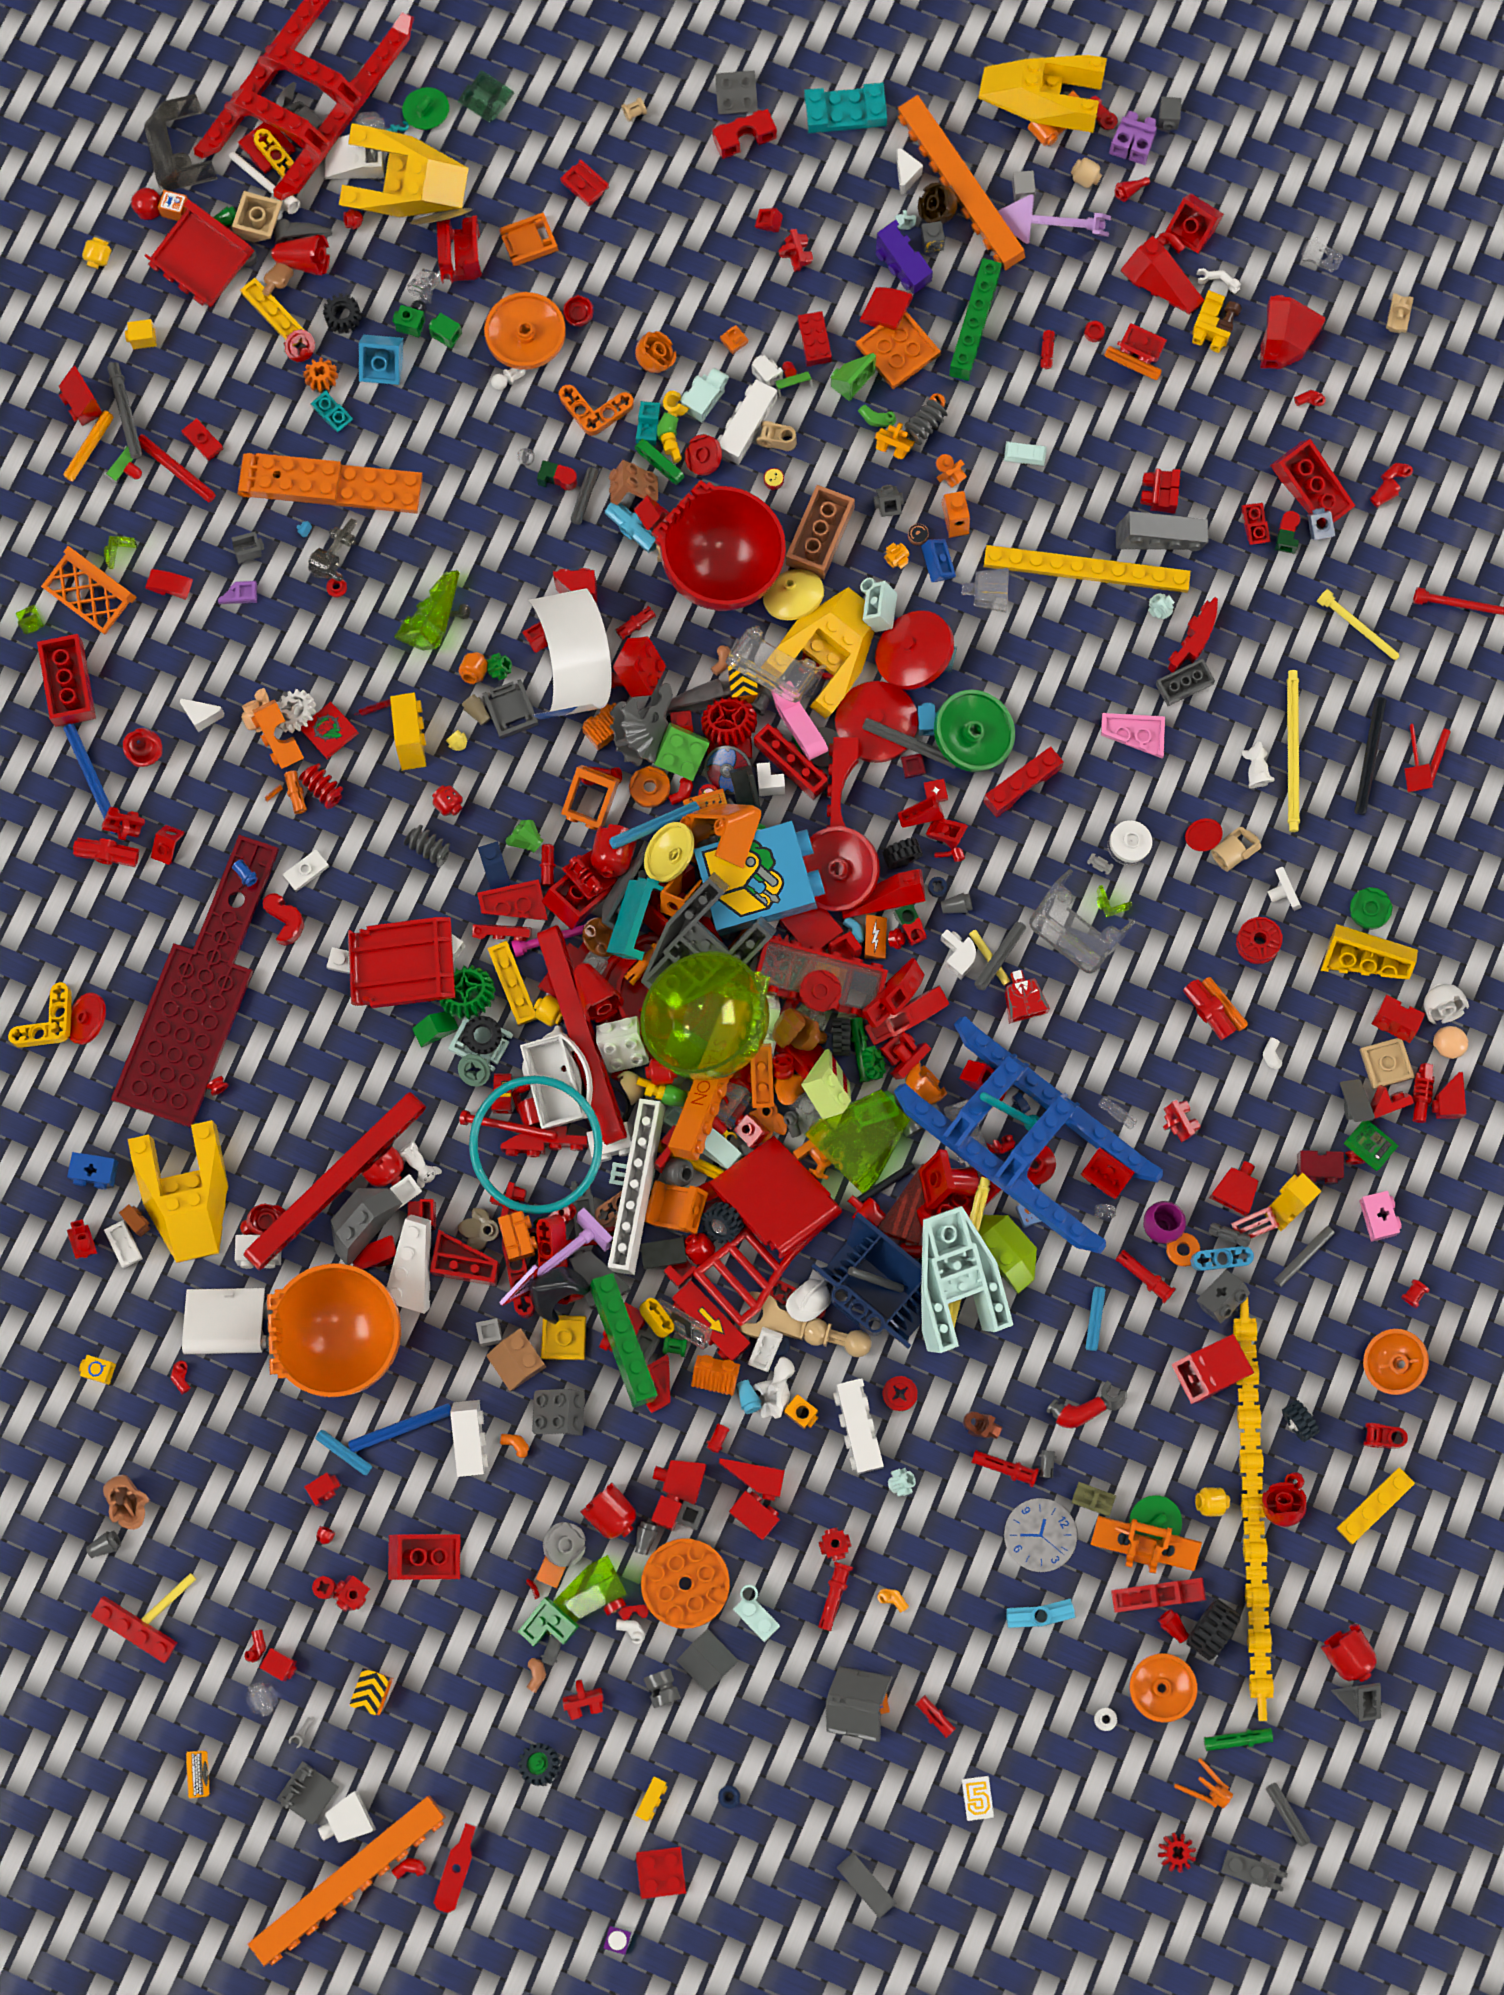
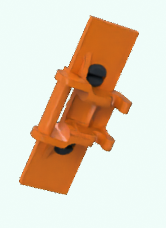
M1098 1516L1090 1545L1127 1554L1125 1566L1132 1568L1134 1562L1146 1564L1149 1567V1572L1156 1574L1158 1562L1195 1571L1202 1542L1172 1535V1528L1167 1527V1529L1147 1525L1137 1522V1519H1132L1129 1524ZM1135 1531L1162 1537V1539L1158 1540L1148 1536L1135 1534Z

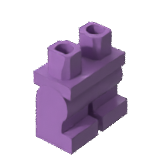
M1129 111L1126 117H1122L1111 143L1109 154L1126 159L1129 148L1132 145L1129 160L1146 165L1157 129L1155 127L1156 119L1147 117L1145 122L1142 123L1137 121L1139 116L1137 113Z

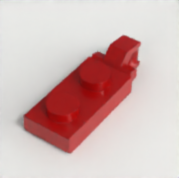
M473 924L472 937L483 939L487 935H493V939H505V936H514V940L526 941V937L532 936V928Z

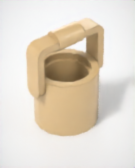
M1238 827L1226 836L1220 844L1211 850V854L1216 863L1228 872L1242 860L1249 858L1261 848V843L1258 837L1251 831ZM1241 834L1248 841L1254 843L1247 850L1241 843V841L1237 838Z

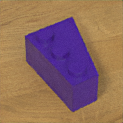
M895 219L877 232L875 253L880 261H885L892 275L898 276L902 286L906 290H910L914 295L932 281L933 271L919 251L915 252L908 244L910 238L907 235L903 237L897 228L899 223Z

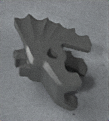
M664 683L661 687L656 686L653 694L650 695V704L646 708L640 709L639 712L635 698L627 703L625 701L619 702L610 711L614 722L609 727L614 731L616 751L623 753L624 762H632L635 766H639L643 759L650 763L656 761L658 746L668 727L665 715L673 697L669 683Z

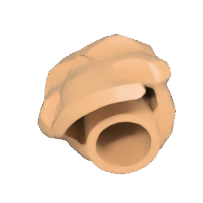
M265 688L259 689L255 693L256 700H252L242 706L244 712L241 718L248 730L262 731L261 727L256 729L251 717L254 716L253 709L269 702Z

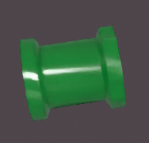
M669 1335L666 1336L663 1354L674 1353L685 1357L688 1338L682 1340L670 1338Z

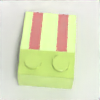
M826 1049L801 1084L822 1119L844 1113L851 1102L850 1082L831 1051Z

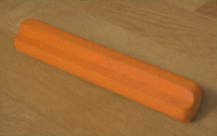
M1108 346L1105 351V357L1154 380H1158L1162 373L1161 369L1147 364L1132 355L1121 352L1112 346Z
M1211 977L1202 981L1203 986L1212 996H1216L1221 1001L1225 1014L1238 1031L1245 1029L1248 1022Z

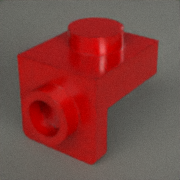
M902 1032L892 1037L880 1048V1051L891 1065H896L901 1060L893 1052V1049L902 1042L910 1051L917 1049V1046L914 1044L915 1040L909 1033Z

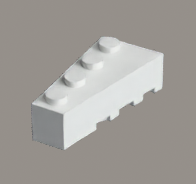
M862 1378L837 1384V1393H833L836 1406L840 1405L842 1414L838 1415L841 1427H846L847 1435L844 1436L846 1448H851L853 1457H849L851 1468L857 1471V1475L884 1467L877 1437L874 1434L873 1420L869 1414L867 1396L863 1390L864 1383Z

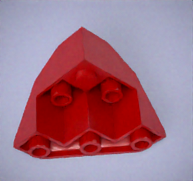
M1283 295L1270 296L1267 304V329L1261 344L1260 368L1282 369L1302 359L1321 332L1325 317L1291 297Z

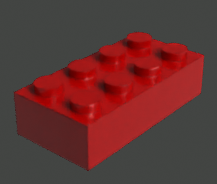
M823 312L797 315L807 367L832 362Z

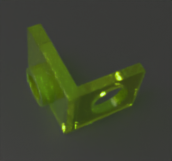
M109 536L108 546L104 548L105 562L109 569H114L117 547L137 548L138 545L134 538Z
M35 605L16 612L19 620L18 624L25 635L44 627ZM26 613H33V615L23 619Z
M1103 885L1098 886L1096 891L1098 894L1096 898L1097 904L1100 909L1104 910L1106 917L1131 908V901L1111 908Z

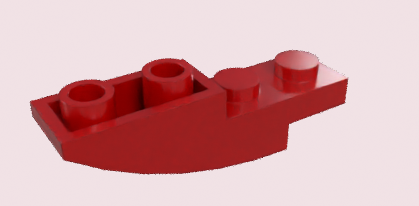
M1216 597L1211 602L1207 600L1200 609L1202 611L1198 617L1194 615L1188 622V636L1181 644L1183 647L1179 652L1175 650L1168 659L1170 661L1168 670L1172 673L1176 672L1186 659L1194 663L1205 648L1216 620L1218 599Z
M911 958L885 983L886 988L862 1010L872 1028H878L890 1015H896L910 1001L920 987L925 974L915 958Z
M939 985L910 1000L896 1015H890L878 1028H872L869 1023L864 1025L873 1044L876 1045L919 1024L950 1003Z
M557 1126L548 1129L558 1133L555 1139L521 1133L503 1142L500 1149L502 1152H506L505 1155L518 1156V1153H525L528 1157H540V1154L545 1155L546 1146H549L551 1150H562V1147H570L572 1151H583V1148H588L589 1143L587 1136L568 1135L567 1126Z

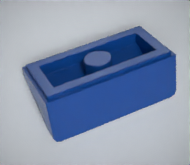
M927 540L921 548L931 582L955 578L956 574L946 540Z

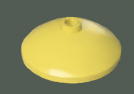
M794 569L779 574L774 585L763 596L765 608L769 614L780 620L803 618L816 610L822 602L824 586L821 579L811 571Z
M672 822L666 824L655 833L647 846L644 857L645 871L651 879L657 880L659 883L669 882L678 877L687 868L694 852V836L691 829L683 823Z

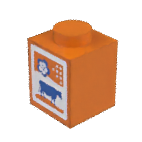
M164 190L158 205L161 217L178 221L187 210L184 206L188 199L187 196Z

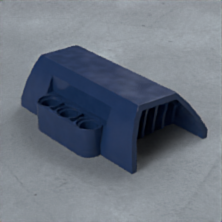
M858 1212L855 1215L846 1244L828 1266L819 1268L813 1263L811 1268L835 1287L831 1294V1303L865 1333L875 1337L880 1335L884 1329L909 1349L911 1347L909 1337L922 1323V1265ZM855 1267L903 1284L904 1290L900 1293L849 1275L848 1269ZM843 1292L846 1294L847 1299L845 1301H838L835 1298V1294ZM860 1306L864 1313L857 1316L853 1314L852 1308ZM872 1320L878 1321L880 1328L877 1330L871 1329L869 1322Z

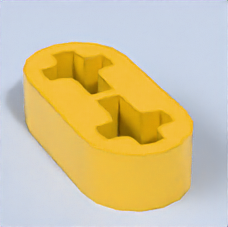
M648 1298L640 1304L639 1310L641 1315L657 1336L664 1338L673 1332V1321L656 1299Z

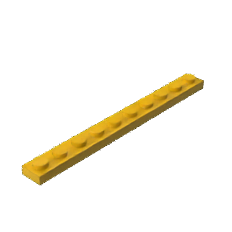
M986 545L984 567L1184 593H1188L1191 573L1188 570Z

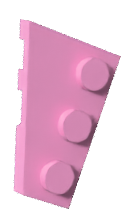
M1102 713L1101 736L1163 759L1164 716Z

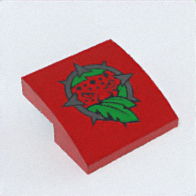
M329 702L313 715V720L307 721V727L301 726V732L326 759L330 758L359 734L332 702Z

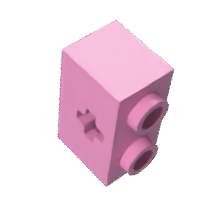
M1388 1191L1364 1196L1359 1200L1371 1242L1393 1237L1400 1233L1401 1221L1398 1216H1395L1393 1210L1395 1208V1201L1392 1195L1389 1196ZM1377 1214H1385L1386 1217L1383 1219L1378 1217Z

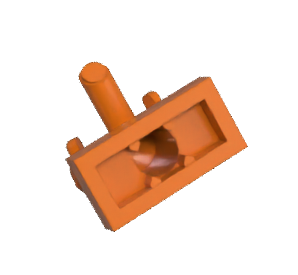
M828 1127L793 1151V1155L798 1161H801L808 1155L813 1158L817 1163L816 1170L809 1168L808 1171L817 1179L827 1180L829 1176L823 1173L825 1168L833 1163H838L839 1169L843 1168L844 1156L841 1149L837 1148V1155H830L823 1145L832 1138L833 1133Z

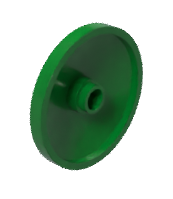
M964 690L952 695L940 706L934 720V736L941 753L953 765L965 771L984 772L995 768L1008 757L1015 741V727L1009 711L996 697L980 690Z

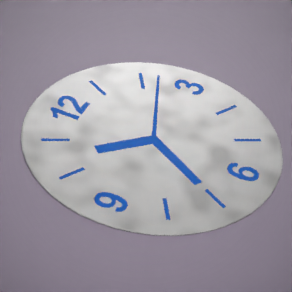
M1038 1498L1025 1501L1012 1511L1005 1525L1004 1538L1009 1554L1019 1565L1031 1571L1047 1572L1059 1568L1071 1557L1077 1542V1530L1072 1516L1062 1505L1049 1499Z

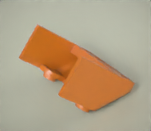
M713 804L687 814L680 820V823L685 824L691 829L694 836V849L697 848L698 842L709 838L712 826H714L715 834L721 837L715 856L735 866L744 868L761 818V810L753 805ZM693 852L690 862L698 865L695 853Z

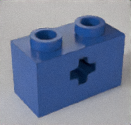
M72 1152L67 1178L73 1181L74 1185L86 1186V1183L94 1184V1188L106 1190L107 1186L114 1187L119 1162L114 1158ZM97 1170L96 1173L89 1174V1171Z

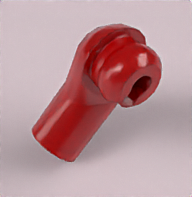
M1163 232L1156 238L1162 246L1165 244L1171 245L1178 254L1186 248L1177 235L1173 233Z
M406 1858L391 1871L397 1879L407 1872L422 1876L426 1872V1866L420 1859Z

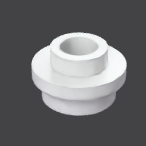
M1102 1708L1096 1712L1094 1721L1100 1730L1109 1731L1115 1727L1117 1716L1113 1710ZM1104 1715H1108L1110 1717V1722L1108 1724H1104L1102 1722V1717Z

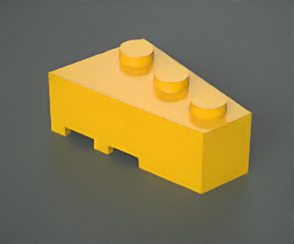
M415 692L390 696L395 747L401 769L408 770L427 767L424 752L426 739L425 734L421 731V729H424L423 717L419 716V713H422L421 700L417 701Z
M1304 1173L1299 1177L1293 1175L1279 1190L1282 1194L1269 1206H1272L1273 1215L1276 1216V1222L1280 1225L1278 1229L1282 1231L1322 1192Z

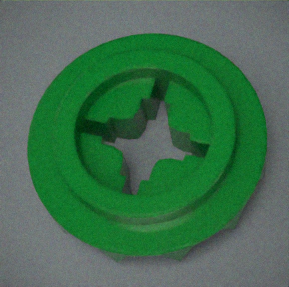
M875 1046L866 1047L863 1050L862 1066L871 1079L878 1080L883 1078V1074L886 1073L884 1067L886 1063L883 1060L884 1056L881 1055L880 1049H876Z

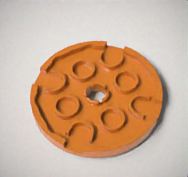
M676 1539L660 1546L647 1560L641 1577L642 1595L648 1609L661 1622L680 1629L700 1627L714 1619L724 1607L730 1588L728 1569L722 1557L708 1544L694 1539ZM684 1577H688L692 1581V1586L688 1590H683L679 1586V1581Z

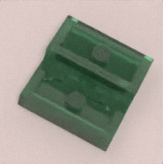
M481 70L472 85L468 84L458 102L490 123L507 105L514 95V91Z

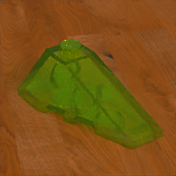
M458 570L443 573L429 590L430 596L417 604L418 610L412 617L407 616L394 636L397 640L422 651L439 647L441 639L446 632L460 575Z
M606 1555L589 1564L553 1602L574 1622H577L628 1594L609 1556Z

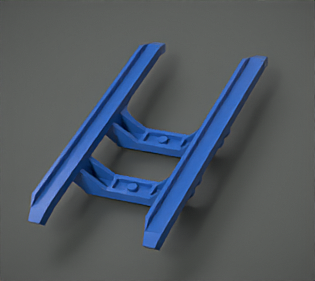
M966 1016L960 1017L954 1023V1026L964 1046L994 1068L995 1071L964 1105L953 1122L920 1097L906 1083L900 1084L894 1090L904 1113L1075 1248L1101 1254L1106 1247V1240L1082 1224L1036 1188L1028 1179L1027 1172L1032 1162L1060 1128L1066 1124L1096 1149L1100 1147L1135 1173L1132 1176L1134 1178L1158 1183L1163 1177V1169L1147 1160L1080 1108L1078 1102L1074 1103L1068 1098V1094H1062L1031 1070L1028 1067V1063H1022L1017 1059L1015 1053L1011 1054L976 1027ZM1014 1084L1044 1107L1046 1111L1012 1150L1007 1160L1003 1162L970 1135L993 1108V1106L980 1099V1094L986 1092L1000 1100Z

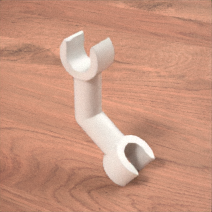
M1206 269L1197 270V275L1205 276L1198 279L1199 284H1205L1208 280L1221 279L1227 284L1228 289L1233 294L1240 290L1239 286L1241 283L1237 279L1230 277L1224 270L1209 272Z

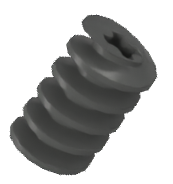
M928 400L926 405L921 407V411H917L915 416L910 418V422L905 423L904 427L905 431L908 432L907 436L912 441H915L916 444L921 445L920 437L926 440L927 435L925 432L932 434L931 426L935 429L938 428L936 421L943 423L942 415L947 417V412L937 401Z
M423 825L412 829L406 836L404 845H409L411 850L416 849L418 855L423 854V858H430L432 864L437 862V867H441L449 856L450 843L448 842L442 846L443 838L436 842L437 835L433 834L429 837V829L422 833Z

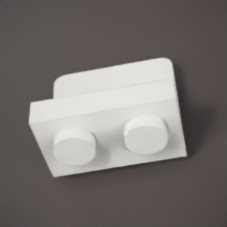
M637 1016L596 1026V1043L610 1073L649 1063V1057L640 1038V1025Z

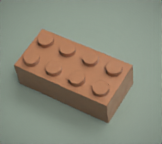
M816 485L787 552L786 565L795 569L811 571L819 578L824 579L853 513L855 499Z

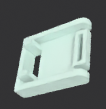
M466 1016L448 1048L449 1051L461 1057L470 1053L477 1054L459 1042L465 1026L470 1021ZM479 1027L474 1032V1038L479 1043H486L491 1038V1032L486 1027ZM501 1028L502 1038L499 1046L493 1052L480 1054V1057L487 1059L488 1066H491V1072H494L496 1068L490 1065V1062L498 1065L509 1044V1041L503 1039L504 1036L510 1039L513 1037L511 1032Z

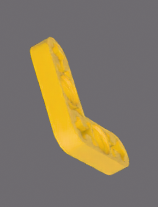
M63 982L54 984L50 989L49 1022L16 1026L8 1034L9 1041L19 1048L66 1041L70 1036L71 989ZM59 1008H65L64 1014L56 1017V1011ZM38 1030H44L43 1036L35 1039V1033Z

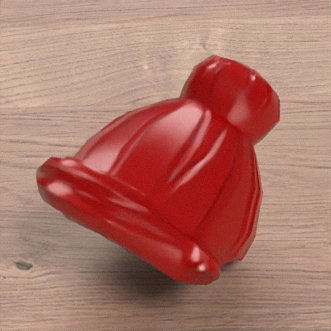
M266 1203L257 1205L248 1213L247 1220L242 1221L240 1225L241 1232L244 1235H261L286 1210L279 1205Z

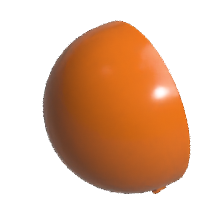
M346 1264L319 1265L298 1274L283 1289H275V1294H267V1310H273L272 1314H268V1332L270 1333L268 1337L269 1355H274V1358L269 1359L270 1375L278 1374L279 1379L287 1378L298 1388L314 1395L342 1397L356 1394L372 1386L382 1378L392 1365L400 1346L401 1318L391 1293L370 1273Z

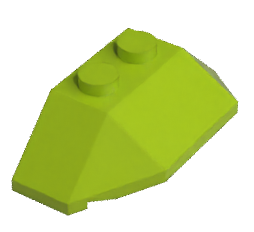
M983 1215L978 1233L996 1260L1001 1276L1019 1294L1035 1279L1037 1248L1008 1215Z

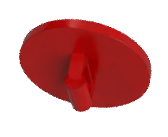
M86 993L73 1004L69 1036L72 1042L79 1045L87 1044L100 1032L106 1016V1006L101 996L95 993Z

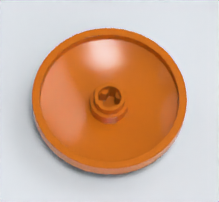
M532 292L514 293L501 299L490 310L484 328L486 343L492 355L506 366L523 370L538 368L550 362L561 350L566 335L564 318L557 305L547 297Z

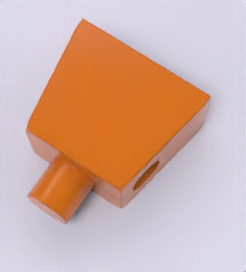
M964 491L945 494L941 503L949 538L968 535L970 515ZM959 521L963 523L961 525H955V523Z

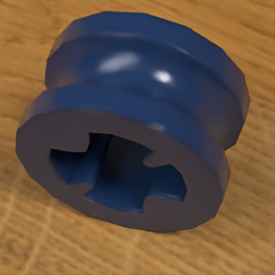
M934 877L929 881L928 891L931 896L938 898L946 893L947 883L943 878ZM941 883L943 890L940 891L938 889V892L934 891L933 884Z

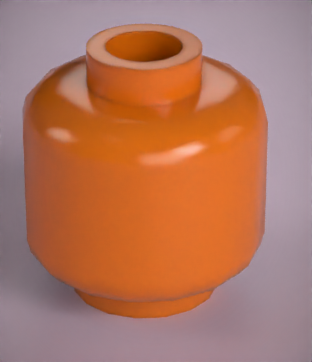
M468 653L461 662L459 674L469 684L479 683L484 679L488 662L481 653Z

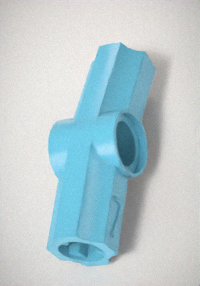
M1071 1599L1038 1607L1006 1608L1008 1628L1043 1627L1076 1618ZM1038 1610L1046 1613V1620L1043 1623H1039L1035 1619V1613Z

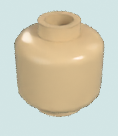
M1086 157L1082 160L1078 159L1071 170L1073 181L1085 188L1091 187L1092 184L1097 185L1102 176L1099 173L1100 165Z

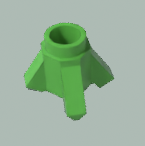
M521 820L512 831V835L506 838L507 846L530 850L534 853L544 840L540 837L541 835L538 833L533 820Z

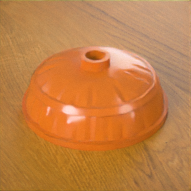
M1389 1329L1379 1333L1370 1341L1364 1353L1363 1365L1368 1380L1375 1388L1387 1394L1401 1395L1414 1390L1421 1384L1428 1371L1429 1358L1425 1345L1416 1335L1403 1329ZM1401 1361L1405 1362V1366L1403 1368H1399V1363Z

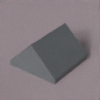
M707 1629L676 1661L708 1693L739 1660Z

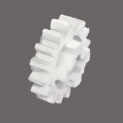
M296 689L294 694L289 691L287 697L282 695V701L276 702L285 719V722L279 724L278 727L284 732L289 731L293 733L295 729L301 731V726L307 727V721L313 720L311 714L316 713L313 709L316 706V703L313 701L314 699L304 690L300 692Z

